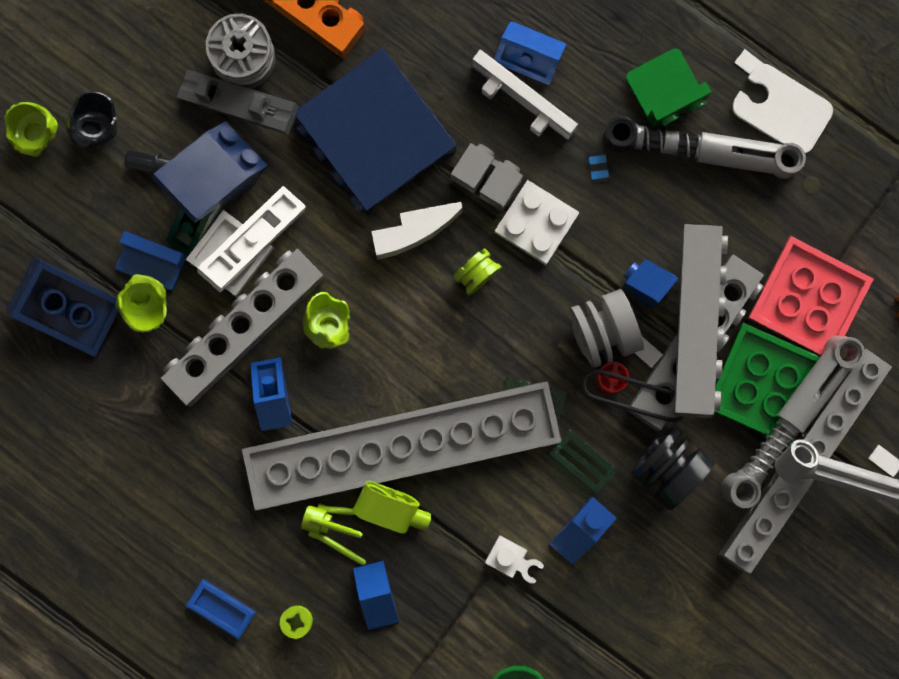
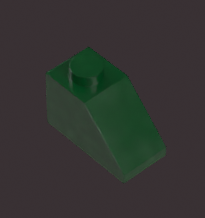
M225 205L195 223L179 209L166 242L189 256L221 214Z

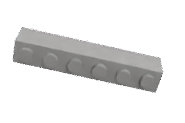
M684 224L674 416L712 418L714 410L720 411L721 392L715 391L716 379H721L722 360H717V347L723 348L724 329L718 328L719 316H724L725 298L720 297V285H726L727 267L721 266V254L727 255L728 236L722 235L723 226Z

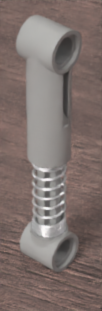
M836 335L826 341L823 354L777 414L779 418L778 422H776L777 427L771 429L770 436H765V443H760L761 448L755 450L756 455L750 457L751 462L745 463L741 470L739 469L736 473L729 474L724 478L721 484V492L728 502L741 508H750L758 503L761 497V482L766 478L765 475H768V469L773 468L772 464L783 453V449L789 447L787 445L790 440L794 441L792 437H797L798 433L803 434L849 371L862 363L865 357V349L860 340L853 337ZM845 344L848 348V354L842 359L840 349ZM745 483L746 491L744 495L737 498V487Z

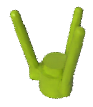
M321 503L318 504V507L309 505L304 514L301 529L309 531V537L318 539L357 563L365 565L366 560L321 533H327L329 529L361 538L363 535L361 532L331 522L332 515L328 514L355 515L353 508L332 507Z

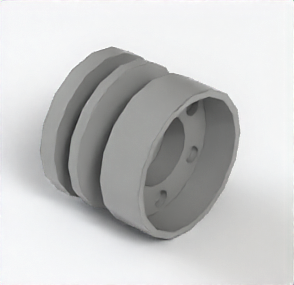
M242 13L229 14L219 19L209 30L206 39V54L219 79L254 89L264 84L272 75L276 63L275 50L265 26L255 17ZM239 44L241 47L244 46L245 50L240 53V51L234 49V46Z
M621 289L600 297L602 308L600 312L597 311L591 301L585 302L587 317L584 316L579 305L570 308L572 330L581 353L587 358L592 368L601 366L599 351H601L607 363L613 361L612 346L616 345L623 357L644 350L641 332L635 315Z

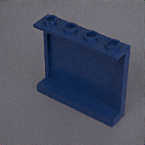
M381 48L298 108L295 116L297 122L293 124L303 139L309 136L315 144L311 149L320 162L323 163L327 160L333 168L330 175L340 188L345 185L350 191L351 195L348 199L358 212L363 209L368 216L374 207L444 156L448 158L454 154L457 149L456 143L384 48Z

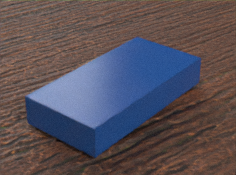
M202 579L186 605L187 608L238 640L256 614V611L205 579Z

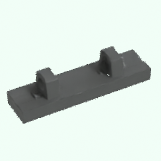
M188 69L176 97L182 102L286 135L290 132L299 108L295 102ZM215 87H217V88H216V91H215V94H214V96H213V98H212V100H211L210 98H211V95H212V93H213V90H214Z

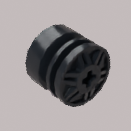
M676 425L669 431L659 435L639 456L636 466L631 471V474L636 479L647 470L650 472L642 483L644 487L650 486L657 480L662 483L655 497L669 510L679 505L701 483L715 465V461L701 448L695 450L690 455L684 453L691 441L688 436L677 445L674 443L682 431Z

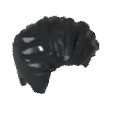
M94 91L84 92L78 96L65 122V129L69 134V138L81 148L86 149L101 143H107L113 139L118 132L115 107L111 98L107 97L106 94Z

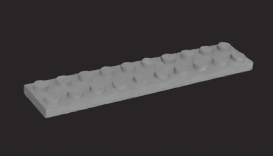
M546 381L244 448L242 452L256 511L364 487L367 481L375 483L387 482L553 445L562 441L549 384Z

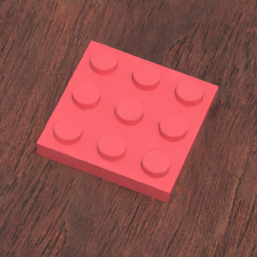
M790 236L747 319L821 357L827 340L836 335H846L873 278Z

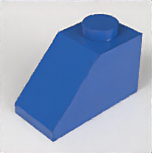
M645 259L640 266L636 262L632 264L623 275L627 281L622 287L651 310L661 301L678 278Z
M281 357L251 363L253 401L261 431L292 425L290 402Z
M589 497L549 545L573 565L597 542L616 520V517L595 498Z

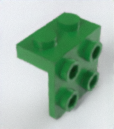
M676 48L629 71L626 75V81L652 129L661 124L663 127H666L680 119L679 115L688 110L690 113L701 109L707 105L706 100L712 93L707 82L698 84L681 51Z

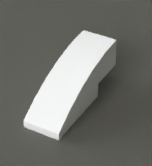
M461 202L400 213L402 226L372 231L377 260L413 249L436 236L462 213Z

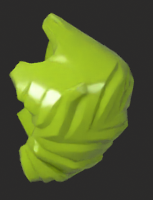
M20 102L17 105L14 104L6 111L4 116L6 137L14 150L21 154L34 157L39 156L44 148L47 147L49 141L56 135L58 128L56 119L45 107L35 103Z
M140 274L133 275L130 281L125 284L124 289L117 295L115 307L131 329L136 332H150L152 329L159 328L160 324H163L164 318H166V289L162 283L153 277Z
M320 292L313 296L310 302H308L303 315L302 325L305 335L320 348L332 349L346 344L349 341L348 319H350V310L348 304L344 300L341 301L331 297L327 292Z

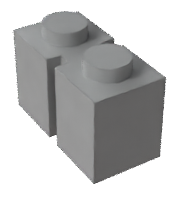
M470 143L452 171L451 180L474 194L490 168H492L493 172L481 189L479 198L503 212L522 182L523 175L519 173L520 168L508 160H505L503 163L495 160L493 157L494 152L482 144L475 146Z

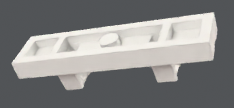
M479 50L474 56L472 67L488 79L482 87V94L491 100L501 88L537 116L530 126V130L539 137L549 125L569 140L578 125L575 121L482 50Z
M283 186L198 267L197 273L221 293L305 211L306 206ZM229 252L240 261L238 264L229 258Z

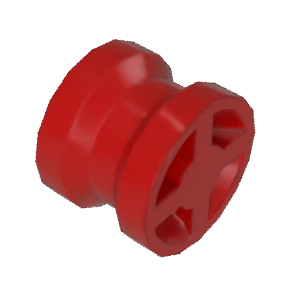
M609 362L600 368V370L629 378L627 368L621 363ZM596 375L598 387L607 394L618 393L628 384V382L605 375Z

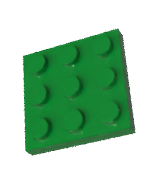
M742 323L723 364L722 377L716 380L715 391L721 392L720 411L714 410V413L765 436H770L771 429L777 427L776 422L779 420L777 414L820 357ZM790 440L787 445L790 446L794 441Z

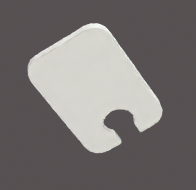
M768 64L757 65L747 80L753 84L763 85L768 92L767 100L757 104L752 102L748 95L739 91L732 104L734 115L782 145L785 143H795L805 153H808L814 147L832 117L833 107L831 103Z

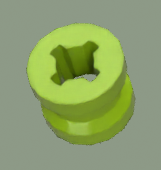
M292 606L284 611L280 617L281 631L289 638L297 639L303 637L310 631L313 624L312 614L303 606Z

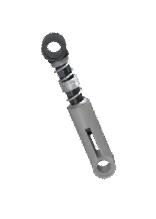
M625 116L612 119L604 133L606 147L616 153L634 149L641 150L642 147L647 148L648 151L656 149L660 150V153L687 154L688 158L690 155H694L696 162L769 173L781 179L793 177L800 171L806 161L804 150L795 143H785L782 145L701 132L696 137H691L687 133L679 135L678 131L665 130L662 132L660 128L653 131L648 130L647 126H639L638 123H634ZM621 128L627 132L628 139L619 141L614 138L612 131ZM786 154L792 157L794 166H784L781 162V155Z

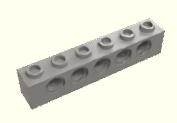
M298 248L293 253L290 250L284 253L276 262L279 266L271 274L268 272L262 274L254 283L256 288L248 296L245 293L240 295L232 303L231 306L234 309L226 317L223 315L218 316L209 325L211 331L206 336L195 338L186 347L188 351L186 355L180 360L178 358L173 359L163 369L166 374L161 379L187 406L192 407L325 280L323 274ZM290 275L294 277L295 284L292 289L284 291L279 288V281L283 276ZM262 297H270L272 299V307L267 312H259L256 308L257 301ZM240 318H246L250 322L249 329L243 334H238L234 330V324ZM223 339L227 343V349L222 355L216 356L212 353V344L216 340ZM194 361H202L204 365V371L198 377H192L189 373V367Z
M734 254L723 265L727 267L726 285H720V297L725 298L724 316H721L722 322L718 327L724 329L723 346L729 338L725 333L730 325L737 326L745 315L746 310L742 307L748 298L753 301L763 287L759 282L764 274ZM726 286H732L738 291L737 301H729L725 297L724 289ZM678 333L645 383L675 391L676 376L673 373V365L676 363ZM641 387L629 405L669 418L677 417L674 416L675 396L671 395L669 403L663 405L656 400V391L649 388ZM626 410L656 431L661 430L663 426L668 429L673 423Z

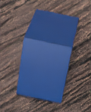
M384 561L353 568L358 597L368 630L399 622Z

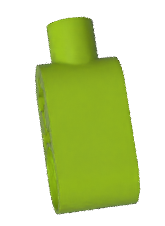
M372 481L365 483L353 508V513L359 518L398 533H406L409 526L425 531L431 521V513L418 509L420 503L415 498Z

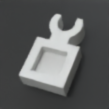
M500 535L485 561L489 566L512 578L518 570L529 583H535L536 580L528 575V568L532 565L541 569L544 567L536 559L525 560L524 556L527 550Z

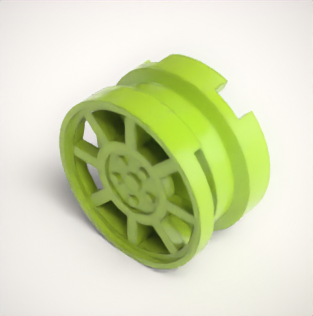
M485 248L482 250V253L478 252L467 261L468 263L453 275L457 283L462 282L466 287V293L469 296L481 288L502 268L499 263L496 264L489 258L490 253Z

